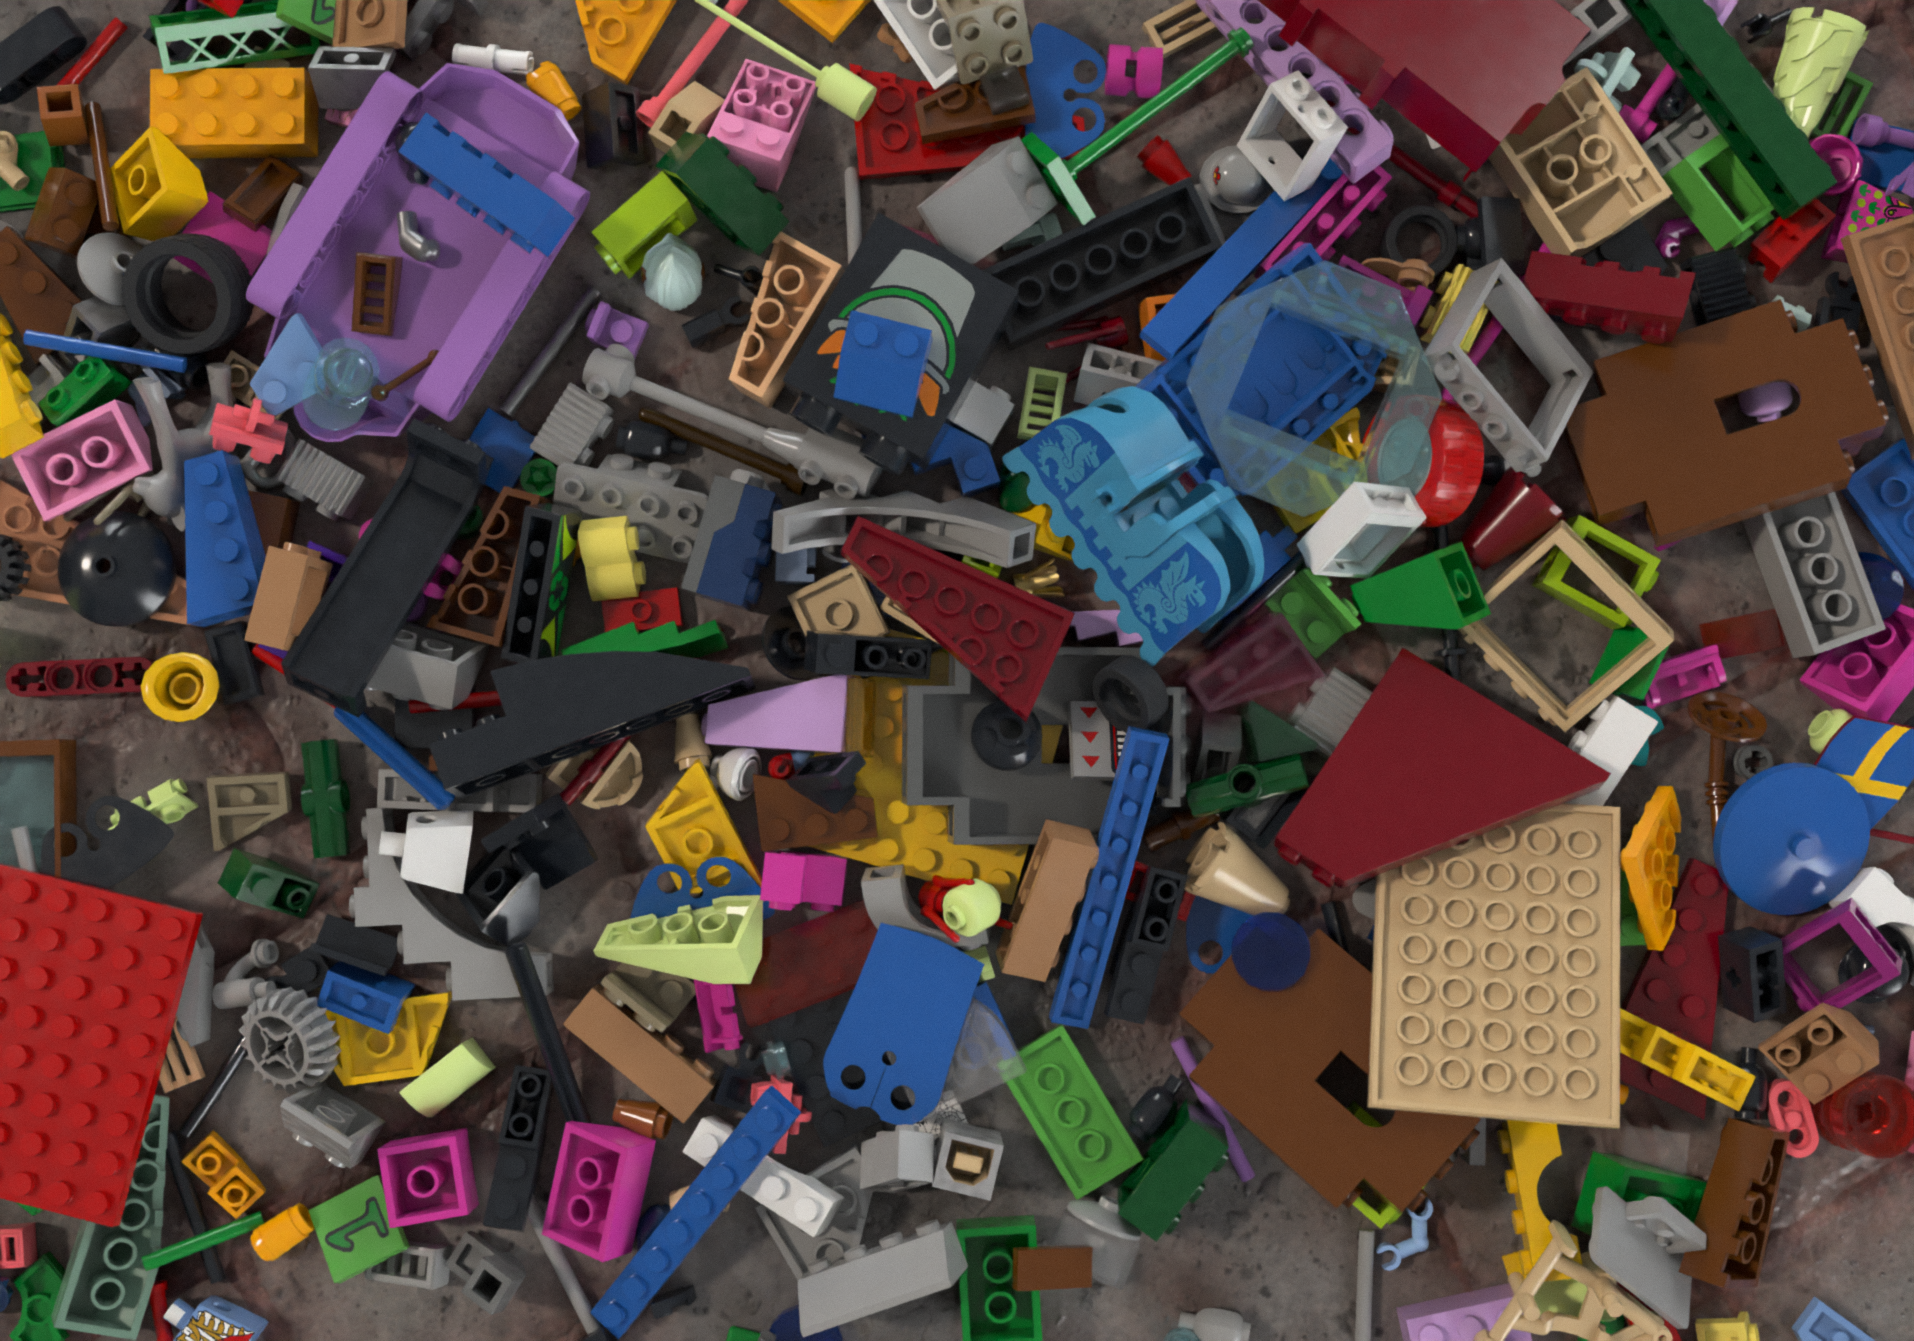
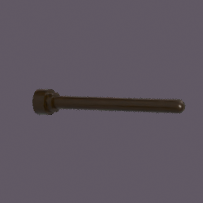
M643 407L639 410L638 416L641 421L664 427L673 435L781 480V484L785 485L786 490L802 496L808 486V483L799 477L798 470L791 463L784 465L649 407Z

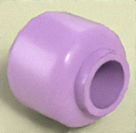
M1774 382L1737 394L1741 412L1747 416H1756L1758 422L1780 418L1782 416L1781 411L1789 407L1793 401L1791 386L1784 382Z

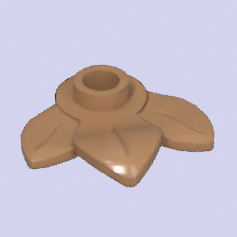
M1370 258L1362 262V265L1411 291L1419 284L1429 289L1428 284L1433 282L1435 272L1429 267L1428 263L1420 259H1408L1402 263L1386 258Z

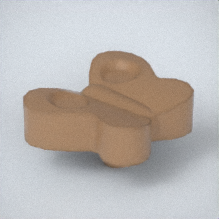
M889 23L882 24L877 33L878 39L885 44L894 46L893 51L897 53L900 60L910 63L913 57Z

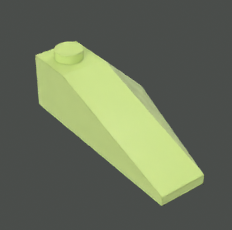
M760 895L723 896L712 899V906L692 910L690 905L678 907V913L658 919L654 914H648L607 924L593 951L597 957L707 983L750 984L762 958L763 900H760Z

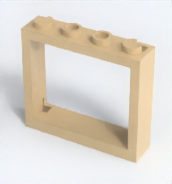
M1562 519L1482 591L1487 604L1493 601L1556 544L1648 638L1566 706L1481 620H1477L1458 630L1464 635L1463 639L1471 645L1475 642L1485 652L1483 655L1484 659L1495 671L1500 672L1503 670L1513 680L1510 682L1511 686L1522 698L1526 700L1530 697L1540 707L1538 712L1545 721L1548 720L1553 726L1557 724L1566 732L1674 641V631Z

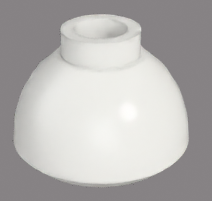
M737 748L727 752L725 755L718 754L715 756L711 763L710 773L717 778L719 787L728 797L736 801H742L754 791L752 774L761 775L762 762L759 753L755 749Z

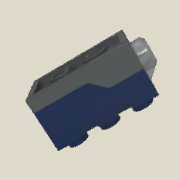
M742 469L732 471L730 479L715 475L681 586L689 594L745 611H750L752 604L758 605L764 583L758 579L762 567H770L774 555V550L771 549V542H769L773 529V512L783 508L782 501L775 492L770 491L763 476Z

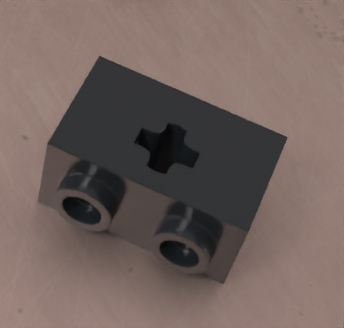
M1751 926L1719 935L1718 945L1723 1008L1753 1023L1787 1013L1782 940Z

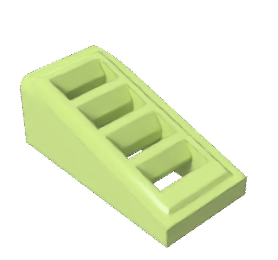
M1029 367L1017 438L1029 440L1040 432L1039 430L1028 429L1027 424L1047 427L1054 420L1060 418L1067 373ZM1033 389L1054 392L1055 396L1033 393ZM1031 400L1053 404V408L1031 404ZM1029 412L1050 415L1052 418L1049 420L1029 416Z

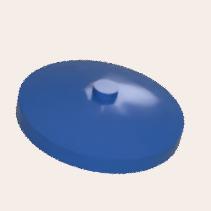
M1785 763L1765 769L1743 783L1732 794L1721 811L1713 839L1714 860L1718 873L1732 893L1759 911L1776 915H1794L1814 910L1840 894L1851 883L1861 868L1870 839L1867 809L1859 793L1849 782L1824 767L1809 763Z

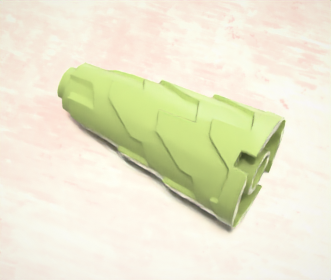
M1802 7L1792 10L1786 25L1785 40L1773 78L1775 83L1773 95L1784 104L1788 116L1809 139L1813 128H1815L1823 116L1833 94L1838 92L1858 50L1864 45L1869 31H1865L1867 26L1850 16L1825 9L1822 16L1811 18L1815 8Z

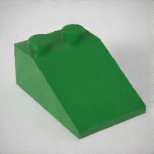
M1593 1151L1571 1226L1590 1236L1592 1235V1206L1595 1202L1596 1189L1605 1186L1625 1202L1640 1201L1649 1196L1662 1197L1694 1224L1707 1182L1622 1156Z

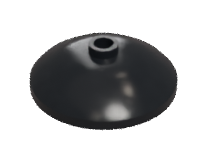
M114 511L100 525H95L93 521L99 515L96 514L80 523L70 533L62 546L58 559L60 588L70 606L79 615L91 622L111 627H125L138 624L153 616L165 604L172 592L177 571L173 547L164 532L156 524L143 516L125 511ZM105 560H109L111 564L110 570L107 573L102 571V564Z

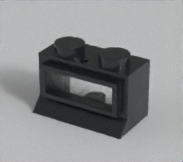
M1259 760L1255 765L1261 764L1263 762ZM1248 779L1250 783L1242 793L1252 791L1256 780ZM1308 788L1266 799L1261 805L1254 808L1241 806L1226 810L1227 813L1222 820L1255 846L1265 849L1290 817Z

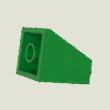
M1462 541L1350 585L1353 592L1352 601L1354 607L1362 614L1365 622L1457 630L1491 614Z

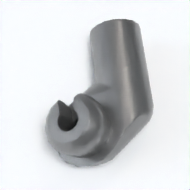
M413 211L398 212L396 215L401 249L418 262L424 263L427 260H437L440 255V245L436 240H427L418 233L417 213Z

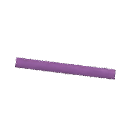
M1181 1036L1171 1041L1170 1044L1189 1079V1074L1196 1068L1198 1063L1185 1037ZM1189 1079L1205 1112L1225 1126L1229 1146L1227 1152H1229V1158L1241 1181L1246 1182L1255 1177V1173L1221 1107Z

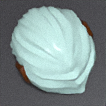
M667 233L662 241L647 251L641 266V281L644 285L646 296L657 302L664 309L680 311L682 308H687L688 305L695 302L701 295V283L706 278L704 262L701 261L697 251L679 237Z

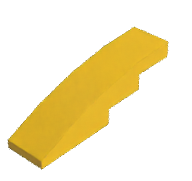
M1620 1008V1053L1736 1111H1740L1756 1076Z

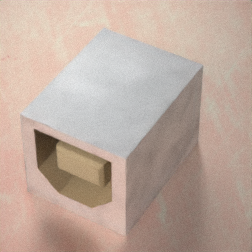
M943 1118L936 1147V1163L933 1167L932 1187L991 1201L1004 1147L1000 1131Z

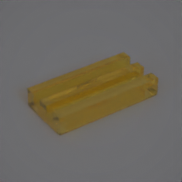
M848 678L845 752L859 751L863 758H872L874 756L875 680Z

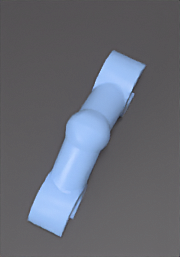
M1427 1197L1425 1198V1209L1421 1213L1411 1212L1406 1207V1211L1411 1216L1412 1221L1411 1238L1395 1245L1383 1242L1375 1248L1378 1254L1386 1250L1394 1252V1258L1382 1265L1384 1270H1394L1400 1265L1401 1259L1428 1249L1427 1219L1432 1215L1433 1205Z

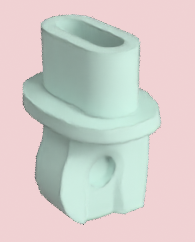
M1053 212L1042 216L1032 226L1002 245L1003 250L1007 251L1028 244H1032L1035 247L1061 235L1062 230L1056 214Z

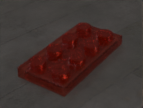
M864 900L762 939V958L751 983L735 984L747 1025L750 1028L855 988L878 931L867 912Z

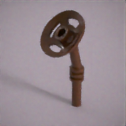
M1707 691L1692 696L1688 702L1687 711L1696 725L1711 734L1708 782L1704 783V787L1709 789L1705 792V796L1709 797L1705 802L1706 805L1710 806L1713 843L1718 818L1729 800L1725 798L1729 795V791L1725 790L1729 783L1724 781L1726 740L1743 743L1759 740L1766 732L1767 722L1762 713L1747 701L1730 694ZM1718 705L1726 708L1708 711L1704 706ZM1740 714L1751 722L1753 728H1749L1747 721Z

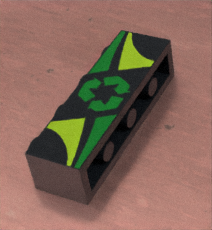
M551 503L525 506L501 658L523 663L558 656L582 511Z

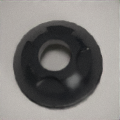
M1002 700L995 701L984 707L972 724L971 743L973 749L985 764L1001 771L1021 769L1028 765L1040 750L1042 728L1040 721L1032 710L1025 722ZM1005 719L1017 721L1021 726V735L1016 739L1004 737L999 729L1000 722Z

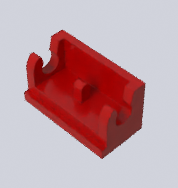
M1816 199L1785 220L1779 216L1751 243L1750 246L1753 249L1748 256L1749 263L1753 265L1758 260L1762 262L1766 267L1763 277L1772 284L1827 231L1836 215Z

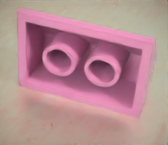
M118 400L106 403L43 434L44 438L11 454L43 520L46 522L153 470L149 437L133 406Z

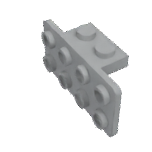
M607 454L598 469L570 462H562L557 468L553 504L582 511L581 520L628 516L630 527L636 526L639 535V549L634 550L635 552L688 564L708 496L704 493L678 488L681 482L682 471L671 469L665 463H645L634 460L626 454Z
M1607 1186L1598 1187L1596 1189L1595 1202L1592 1206L1593 1225L1589 1241V1253L1592 1261L1675 1328L1687 1329L1689 1326L1692 1277L1678 1271L1685 1252L1706 1250L1707 1235L1662 1197L1649 1196L1644 1198V1200L1625 1202Z

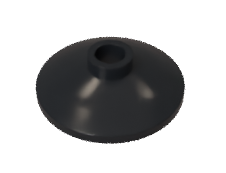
M792 606L780 608L772 613L766 620L762 630L763 650L771 665L782 675L794 680H810L820 675L821 673H814L804 669L806 636ZM788 643H791L794 646L795 652L790 648Z

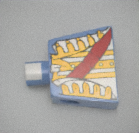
M211 1295L205 1299L196 1309L178 1298L163 1316L166 1321L180 1330L173 1341H256L269 1323L265 1318L216 1295Z

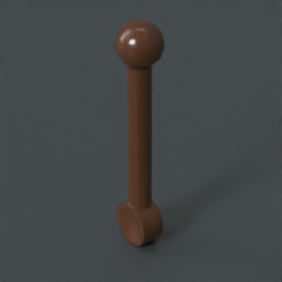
M431 350L426 359L386 385L374 386L371 390L372 397L378 401H385L391 390L430 366L439 350Z

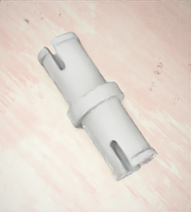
M456 43L452 52V61L458 65L492 69L500 73L525 76L529 72L533 73L534 57H532L533 53L531 51L500 49V46L497 44L479 47Z

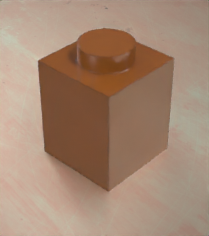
M78 84L37 87L40 119L49 146L90 144L85 106Z

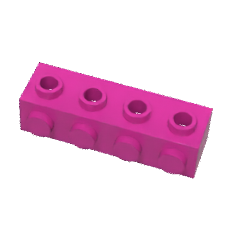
M1377 166L1356 183L1352 184L1343 173L1263 261L1254 277L1259 279L1280 259L1304 243H1311L1326 264L1336 253L1332 245L1341 236L1347 241L1362 224L1357 219L1366 208L1373 212L1386 198L1387 194L1383 189L1392 176L1382 167Z

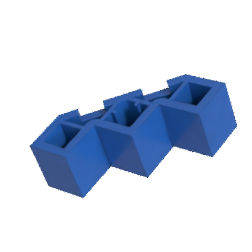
M951 426L926 470L911 462L915 475L951 464L962 497H972L998 488L1000 485V479L988 444Z

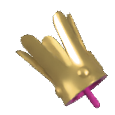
M1055 558L1028 573L1013 575L1017 588L1039 598L1065 597L1063 589L1059 586L1044 587L1059 580L1060 576L1056 573L1057 567L1055 565L1049 566L1055 561Z

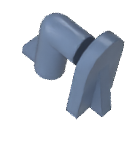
M140 365L144 372L137 378L154 377V380H161L165 398L182 399L186 395L184 392L185 388L166 370ZM132 382L128 387V394L135 402L141 424L144 427H148L152 423L150 415L134 382Z

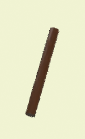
M89 102L85 105L102 227L107 231H115L119 228L101 105L97 102Z

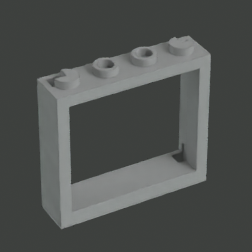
M1502 258L1470 274L1421 357L1423 362L1464 411L1477 422L1479 429L1516 473L1548 461L1593 374V370ZM1499 278L1501 282L1495 284V282ZM1483 303L1551 385L1528 429L1459 346ZM1448 352H1451L1456 359L1453 360ZM1574 370V372L1571 374L1567 373V371Z

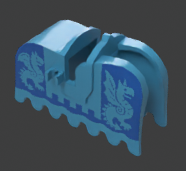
M1130 386L1114 389L1092 401L1086 408L1074 410L1054 420L1027 442L1005 454L1002 459L1011 472L1019 473L1023 471L1028 474L1030 483L1027 487V495L1030 501L1038 506L1046 503L1051 507L1052 516L1049 520L1051 531L1058 537L1068 535L1074 540L1075 547L1072 551L1074 564L1083 570L1093 568L1096 571L1098 577L1094 584L1096 595L1102 601L1114 600L1119 604L1120 612L1117 616L1119 628L1124 633L1132 634L1136 632L1142 637L1143 644L1140 648V657L1153 667L1173 646L1197 628L1199 632L1206 633L1228 610L1256 589L1262 582L1264 574V556L1259 534L1251 518L1235 498L1236 495L1229 486L1224 488L1219 481L1209 479L1196 486L1189 494L1186 492L1178 478L1198 463V460L1204 456L1203 452L1194 440L1189 442L1176 418L1161 400L1151 392ZM1128 507L1127 510L1120 513L1123 508Z

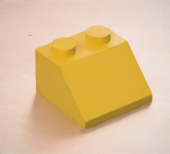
M150 126L110 168L115 201L124 234L150 241L173 236L209 202L200 170L158 128Z

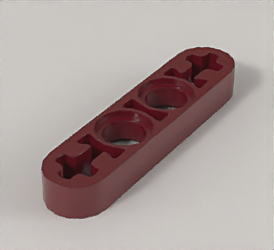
M144 657L21 662L13 665L8 670L5 682L12 694L31 698L141 692L142 681L140 679L125 678L124 671L135 672L140 671L141 668L148 670L155 660ZM106 665L111 669L113 678L109 685L101 687L95 681V672L99 667ZM65 667L71 669L74 674V682L67 689L61 688L56 680L58 672ZM26 675L44 676L45 683L23 685L20 684V677Z

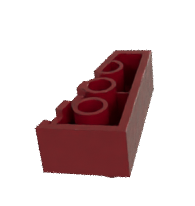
M1539 251L1531 252L1522 284L1547 314L1563 317V321L1572 325L1582 326L1586 323L1602 326V330L1611 334L1621 335L1625 332L1641 335L1643 340L1650 343L1661 344L1665 341H1673L1683 319L1696 273L1681 271L1679 278L1662 276L1661 268L1644 266L1643 271L1630 272L1626 271L1620 265V262L1604 260V262L1595 263L1593 267L1586 266L1587 261L1583 257Z

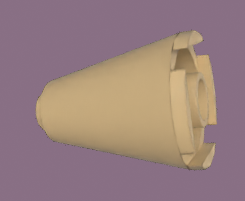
M1219 822L1217 824L1220 829L1217 831L1211 827L1207 829L1196 841L1185 859V862L1190 864L1184 890L1265 920L1281 917L1290 904V898H1288L1289 889L1230 826Z

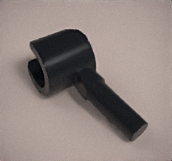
M1787 8L1772 16L1760 13L1743 22L1740 26L1741 29L1748 26L1753 33V38L1747 40V42L1751 44L1769 35L1775 24L1790 17L1792 9Z
M721 264L715 265V273L740 281L748 291L758 296L760 288L754 284L759 279H763V272L756 266H748L744 270H737Z

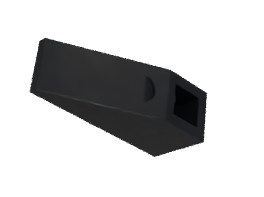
M807 630L804 669L823 674L929 679L932 640Z

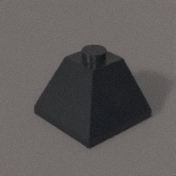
M502 845L490 853L487 852L465 877L463 894L455 893L480 930L507 947L522 942L540 921L539 874L518 846L506 851Z

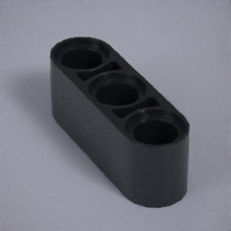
M60 6L47 8L0 42V105L12 103L78 55L87 45V39L64 8Z

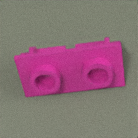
M694 979L705 1053L725 1048V1050L740 1048L739 1041L743 1039V1036L739 1031L737 1013H733L732 1006L735 1005L732 984H712Z

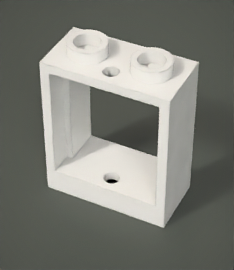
M1298 70L1269 85L1237 147L1283 201H1286L1312 188L1348 126ZM1286 109L1314 140L1303 160L1276 130Z
M1353 482L1297 543V546L1304 557L1306 566L1310 567L1313 575L1368 579L1427 517L1407 487Z

